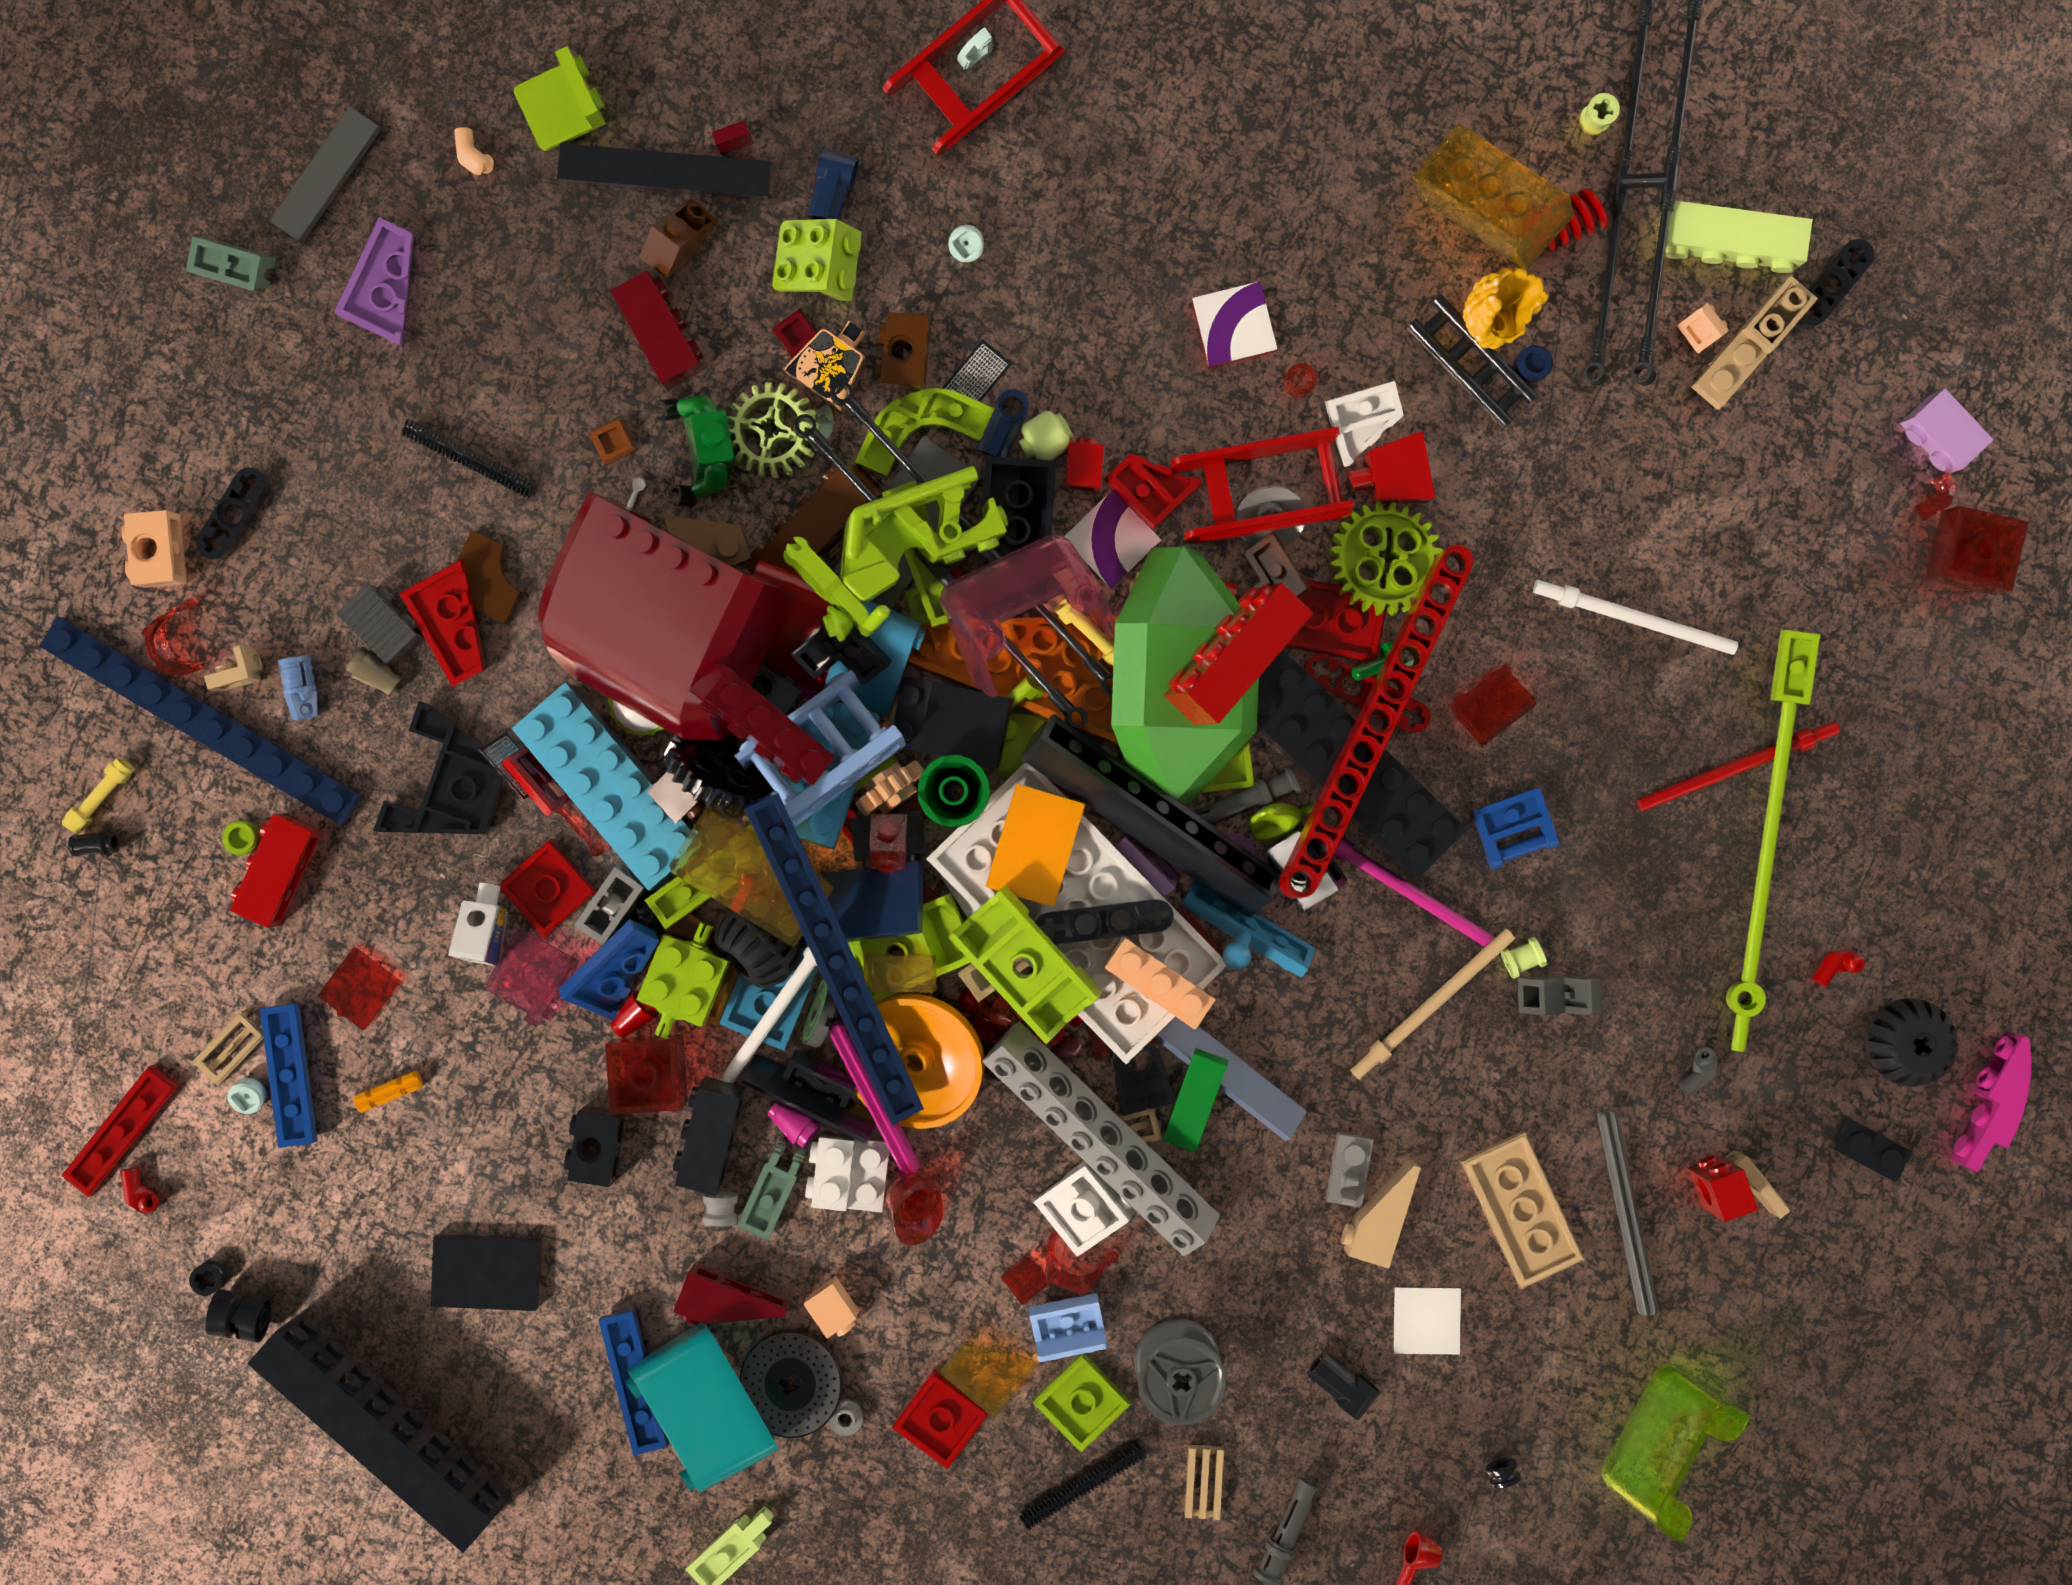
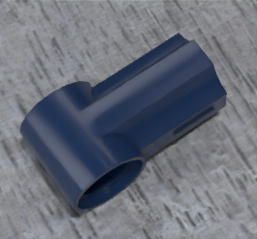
M825 148L822 150L816 169L817 183L807 213L809 218L814 220H839L847 191L852 189L859 165L858 158Z
M1008 389L1001 393L977 450L991 457H1008L1022 423L1028 416V400L1024 393L1016 389ZM1016 398L1022 402L1023 408L1018 415L1010 416L1003 411V405L1008 399Z

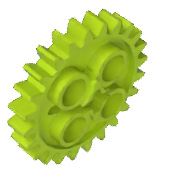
M1377 501L1373 506L1372 512L1365 504L1360 508V516L1352 511V514L1348 517L1349 523L1342 521L1338 526L1342 534L1335 533L1331 538V541L1338 546L1331 547L1327 554L1337 559L1328 565V569L1338 570L1339 572L1332 579V582H1343L1344 586L1339 591L1340 595L1347 592L1353 594L1349 602L1350 605L1358 600L1363 601L1362 612H1365L1371 605L1375 608L1376 616L1382 614L1385 607H1387L1390 616H1394L1398 611V605L1404 613L1408 612L1411 608V602H1414L1434 558L1443 552V549L1434 548L1432 545L1439 538V535L1428 536L1427 534L1432 525L1431 522L1421 526L1418 523L1421 513L1419 512L1411 518L1408 516V505L1400 512H1397L1394 501L1388 505L1386 510L1383 509L1381 502ZM1386 529L1391 530V538L1388 545ZM1363 533H1372L1377 539V546L1366 544L1363 539ZM1398 537H1404L1410 541L1411 551H1405L1399 547ZM1386 550V559L1391 560V562L1384 569L1385 559L1379 556ZM1366 566L1371 569L1373 580L1363 579L1359 574V567ZM1383 569L1385 585L1384 589L1380 588V578L1382 577ZM1394 571L1403 572L1407 577L1408 584L1405 586L1398 584L1394 579Z

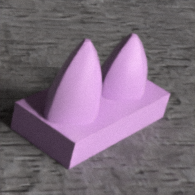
M1128 833L1115 845V848L1132 866L1138 869L1140 874L1164 896L1176 886L1182 877L1167 860Z

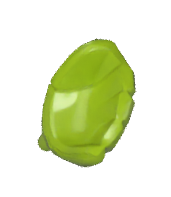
M1288 803L1270 804L1251 817L1248 826L1256 840L1259 842H1269L1290 833L1299 824L1301 817L1312 812L1314 804L1309 803L1299 809Z

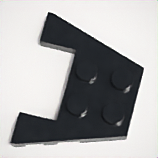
M419 701L408 731L443 743L420 810L417 811L385 800L378 815L374 831L488 834L506 779L480 751L483 748L480 743L430 704Z

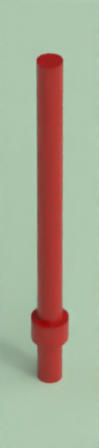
M1832 721L1812 730L1805 728L1793 733L1790 753L1797 750L1802 753L1816 747L1817 742L1840 734L1839 725L1836 721ZM1776 744L1638 798V807L1644 812L1774 760Z

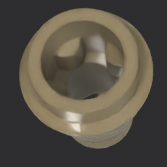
M361 647L346 666V670L352 673L351 678L379 689L389 696L402 681V678L396 675L372 649L368 651Z

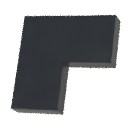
M823 624L794 647L790 653L814 679L840 660L849 671L852 670L857 679L863 685L885 670L892 661L869 636H863L854 625L845 640L840 642L836 636H829Z

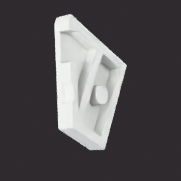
M1395 381L1325 401L1331 427H1339L1340 433L1336 437L1335 443L1342 467L1350 466L1355 458L1381 437L1383 432L1404 416Z

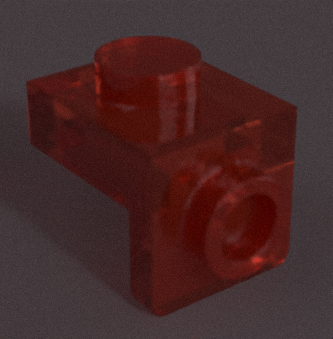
M871 814L869 868L878 869L883 872L905 869L907 815Z

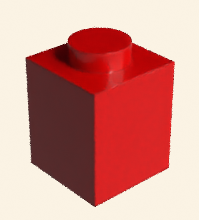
M1078 437L1076 442H1069L1065 489L1100 492L1104 445L1097 444V439Z

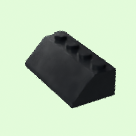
M985 456L982 507L988 499L994 497L997 507L1001 506L1008 521V526L1005 527L1007 532L1001 539H998L1000 545L995 547V549L1004 558V563L1042 604H1047L1056 461ZM979 553L977 603L1030 604L997 567L993 568L988 560Z

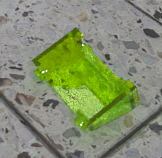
M1672 1364L1663 1365L1653 1373L1602 1468V1479L1612 1492L1665 1535L1682 1543L1693 1520L1689 1507L1681 1500L1675 1498V1494L1708 1434L1724 1442L1732 1441L1741 1435L1751 1416L1724 1391Z

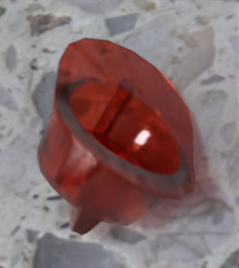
M902 1170L897 1171L896 1181L887 1191L886 1202L892 1213L895 1234L898 1240L905 1245H917L930 1238L940 1226L943 1218L941 1187L934 1178H925L916 1172L907 1174Z

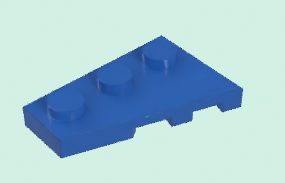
M629 919L558 989L561 999L614 1020L618 1013L616 1006L621 998H627L632 989L630 982L636 973L642 972L659 942L656 931Z

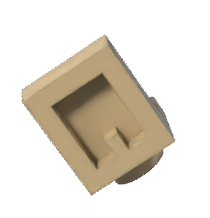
M241 644L233 646L237 663L215 667L216 673L205 675L207 689L223 692L262 681L259 672L262 670V662L258 653L255 650L253 651V648Z

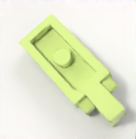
M764 1506L751 1519L746 1514L740 1517V1519L737 1518L686 1566L685 1570L699 1585H721L760 1549L762 1542L767 1537L763 1531L772 1523L771 1520L774 1515Z

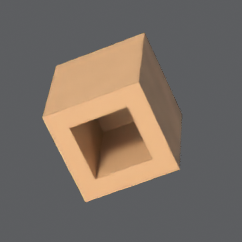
M836 1276L806 1296L803 1304L827 1339L835 1333L840 1337L856 1325L854 1320L857 1318L859 1309Z

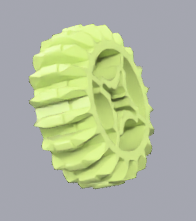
M766 382L764 386L765 393H761L757 385L751 387L754 394L751 398L742 392L739 396L745 403L742 407L732 403L730 407L738 414L736 417L727 416L728 424L735 426L729 429L730 438L735 439L731 442L733 452L739 451L734 460L738 464L747 460L745 470L749 473L758 466V476L765 478L770 468L772 477L779 479L780 468L783 467L785 473L791 476L793 475L792 463L795 462L799 468L803 469L805 463L800 457L803 454L809 458L814 456V453L807 448L808 444L811 443L807 439L799 438L791 427L785 426L784 405L793 409L797 416L808 414L815 419L818 415L814 409L806 410L811 403L807 397L798 401L800 392L796 388L792 389L787 395V386L784 383H780L776 393H774L772 383ZM773 404V406H769V410L764 417L750 419L759 408ZM808 422L799 423L800 430L804 432L811 430V425ZM775 423L784 433L779 432L777 436L773 434L774 437L770 438L761 428L766 429L768 426L772 428L771 424ZM816 423V428L820 431V425ZM746 430L760 435L761 456L754 454L750 450L746 440ZM796 442L787 453L772 458V454H776L778 446L782 443Z

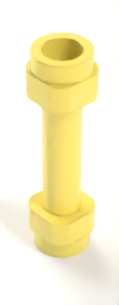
M1066 596L1055 608V612L1059 615L1058 617L1066 625L1073 623L1103 652L1101 658L1113 666L1114 641L1109 639L1082 613L1084 607L1077 600Z
M116 757L104 769L107 775L79 807H71L65 814L62 824L71 832L80 834L91 824L93 819L90 816L118 783L125 784L135 770L134 767L126 760Z

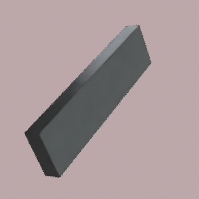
M349 106L269 221L303 244L382 129Z

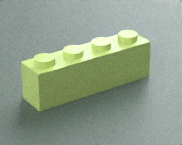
M1675 201L1674 211L1670 214L1665 253H1667V257L1672 259H1686L1688 256L1702 257L1701 261L1709 264H1719L1724 260L1736 262V266L1740 268L1751 269L1761 265L1771 267V271L1776 273H1791L1807 262L1813 219Z

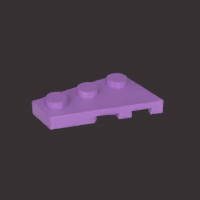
M380 217L378 218L334 311L336 315L401 347L403 345L414 235L411 232Z

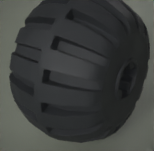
M750 902L728 911L718 924L714 940L720 954L724 958L731 960L730 966L743 979L759 988L776 985L788 978L796 967L800 956L798 940L789 927L773 911L757 902Z
M1905 998L1888 1003L1878 1009L1876 1015L1871 1017L1868 1022V1030H1865V1050L1871 1064L1881 1076L1899 1085L1916 1087L1937 1081L1945 1075L1946 1070L1951 1069L1955 1062L1953 1060L1954 1055L1958 1054L1959 1044L1956 1042L1958 1035L1952 1020L1942 1009L1926 1000ZM1917 1038V1044L1915 1046L1913 1042Z

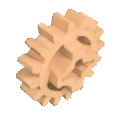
M918 760L909 763L905 767H901L896 762L864 785L867 793L855 805L863 816H869L879 809L883 814H888L918 792L914 784L919 781L921 773L924 771Z

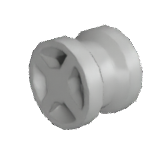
M718 1191L716 1196L704 1194L703 1203L706 1205V1213L703 1215V1224L719 1227L737 1224L738 1215L735 1213V1204L738 1202V1194L727 1191Z

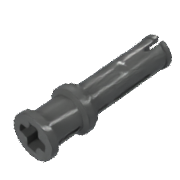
M1289 765L1285 767L1284 772L1267 779L1260 777L1255 781L1254 786L1207 806L1195 809L1194 812L1214 826L1262 805L1274 804L1277 800L1292 794L1298 796L1302 792L1297 778Z
M1299 1479L1294 1495L1275 1536L1270 1537L1265 1544L1267 1550L1260 1566L1255 1567L1253 1570V1575L1267 1585H1282L1283 1581L1281 1578L1288 1562L1293 1561L1295 1558L1294 1545L1313 1502L1321 1489L1317 1484L1308 1479Z

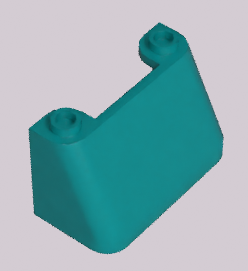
M701 1322L626 1369L631 1378L625 1382L635 1399L641 1396L644 1398L681 1460L684 1470L679 1474L689 1491L696 1488L701 1493L768 1457L779 1449L708 1327Z

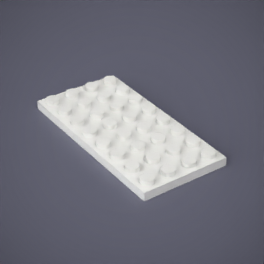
M1026 762L989 797L986 809L975 821L958 827L927 858L976 911L998 892V890L985 887L1016 783L1066 798L1046 776ZM1083 814L1055 906L1051 907L1018 897L1030 911L1027 915L1034 922L1041 914L1052 911L1151 899H1161L1170 905ZM1159 905L1153 906V912L1141 914L1142 906L1134 907L1138 917L1136 929L1144 928L1142 920H1153L1155 926L1161 925V919L1167 917V912L1161 911ZM1172 906L1171 908L1174 913L1173 922L1166 930L1124 936L1202 990L1226 967L1223 958ZM1124 909L1116 910L1111 916L1112 926L1117 930L1127 929L1132 922L1131 914ZM1090 914L1080 915L1075 921L1076 930L1086 935L1092 933L1096 927L1095 918ZM1064 915L1062 917L1065 922L1064 924H1054L1052 918L1045 919V925L1040 926V929L1047 934L1049 939L1055 938L1054 933L1059 930H1066L1065 937H1073L1069 926L1071 915ZM1122 937L1056 944V947L1075 967L1080 965L1103 991L1098 1000L1085 1007L1078 1015L1125 1064L1175 1017L1104 968V963ZM1022 957L1034 969L1033 963L1028 958Z

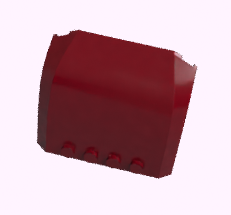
M588 491L556 558L539 603L538 624L550 655L571 677L683 740H724L729 731L726 728L729 723L721 716L716 719L705 712L699 706L701 700L691 693L690 690L712 661L729 667L751 686L795 594L764 578L734 568L651 524L650 518L624 504Z

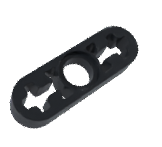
M1854 239L1837 251L1807 288L1814 296L1823 300V302L1814 310L1815 316L1807 318L1804 314L1797 322V326L1803 329H1811L1827 319L1872 264L1874 250L1869 242L1863 239ZM1858 250L1860 252L1859 261L1850 266L1848 270L1842 268L1851 259V253ZM1827 275H1834L1841 281V289L1838 293H1830L1826 290L1824 280Z
M243 468L237 472L197 537L196 546L202 556L222 561L232 555L270 493L271 481L264 472L254 468ZM248 478L256 479L255 483L259 485L256 491L249 490V486L245 484ZM238 494L244 496L245 499L251 500L250 504L248 505L246 502L236 499V495ZM232 505H238L242 510V518L236 524H230L225 516L226 510ZM220 525L232 530L231 535L224 533V530L218 529L217 526ZM211 538H219L218 542L222 545L219 551L212 550L213 546L209 543Z

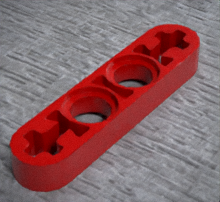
M1318 653L1309 657L1303 668L1325 691L1362 709L1376 680L1371 676L1359 680L1361 683L1360 691L1355 695H1348L1342 689V681L1346 676L1352 675L1351 671L1354 667L1328 654ZM1324 660L1326 662V670L1332 673L1337 672V667L1343 670L1336 678L1334 688L1329 686L1333 678L1327 675H1321L1319 678L1314 677L1315 670L1311 668L1312 663L1318 664ZM1385 685V691L1392 698H1397L1399 691ZM1409 697L1404 710L1411 712L1417 708L1420 710L1418 716L1422 719V722L1414 723L1410 727L1408 725L1409 718L1401 714L1395 727L1408 733H1418L1425 730L1431 720L1428 707L1418 700ZM1374 712L1371 713L1375 717L1383 720L1379 714Z

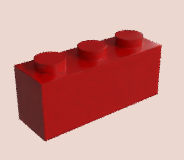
M286 813L273 814L272 817H269L260 830L262 839L258 848L254 849L247 858L245 867L248 870L243 881L237 883L232 891L231 900L233 903L229 911L266 928L281 926L323 830Z

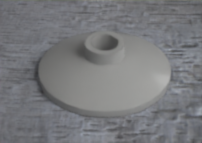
M1278 485L1264 486L1254 490L1243 499L1237 509L1236 521L1266 516L1263 513L1268 510H1275L1273 514L1305 509V506L1299 495L1287 487ZM1305 525L1244 535L1241 538L1247 544L1253 546L1273 532L1277 534L1285 547L1301 534Z

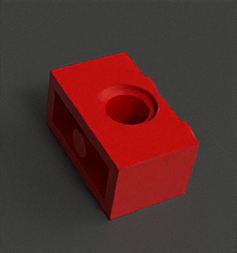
M1717 1155L1701 1158L1697 1161L1698 1165L1688 1168L1702 1208L1723 1222L1758 1210L1744 1169Z

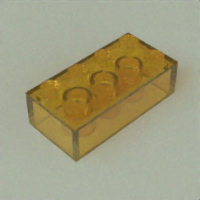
M1460 123L1454 127L1411 177L1420 200L1526 271L1574 216L1571 198L1568 193Z
M714 807L706 808L670 862L671 873L790 946L795 947L803 934L756 834L725 814L720 813ZM815 871L828 898L834 887L829 879Z

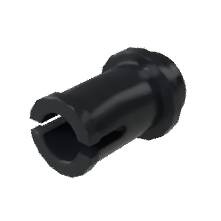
M102 829L99 833L73 834L69 838L68 848L73 857L95 854L110 857L113 853L118 852L120 839L116 832H111L109 829Z

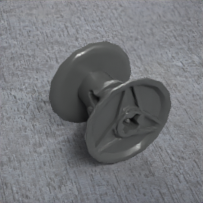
M1183 1318L1163 1320L1150 1327L1139 1340L1134 1355L1139 1396L1146 1409L1160 1421L1176 1426L1194 1425L1210 1417L1222 1403L1227 1387L1225 1368L1220 1360L1219 1347L1212 1334L1199 1323Z

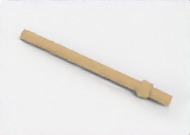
M1507 928L1504 929L1382 1041L1378 1039L1368 1048L1370 1052L1350 1069L1353 1075L1360 1080L1379 1062L1383 1064L1393 1055L1391 1051L1516 939Z

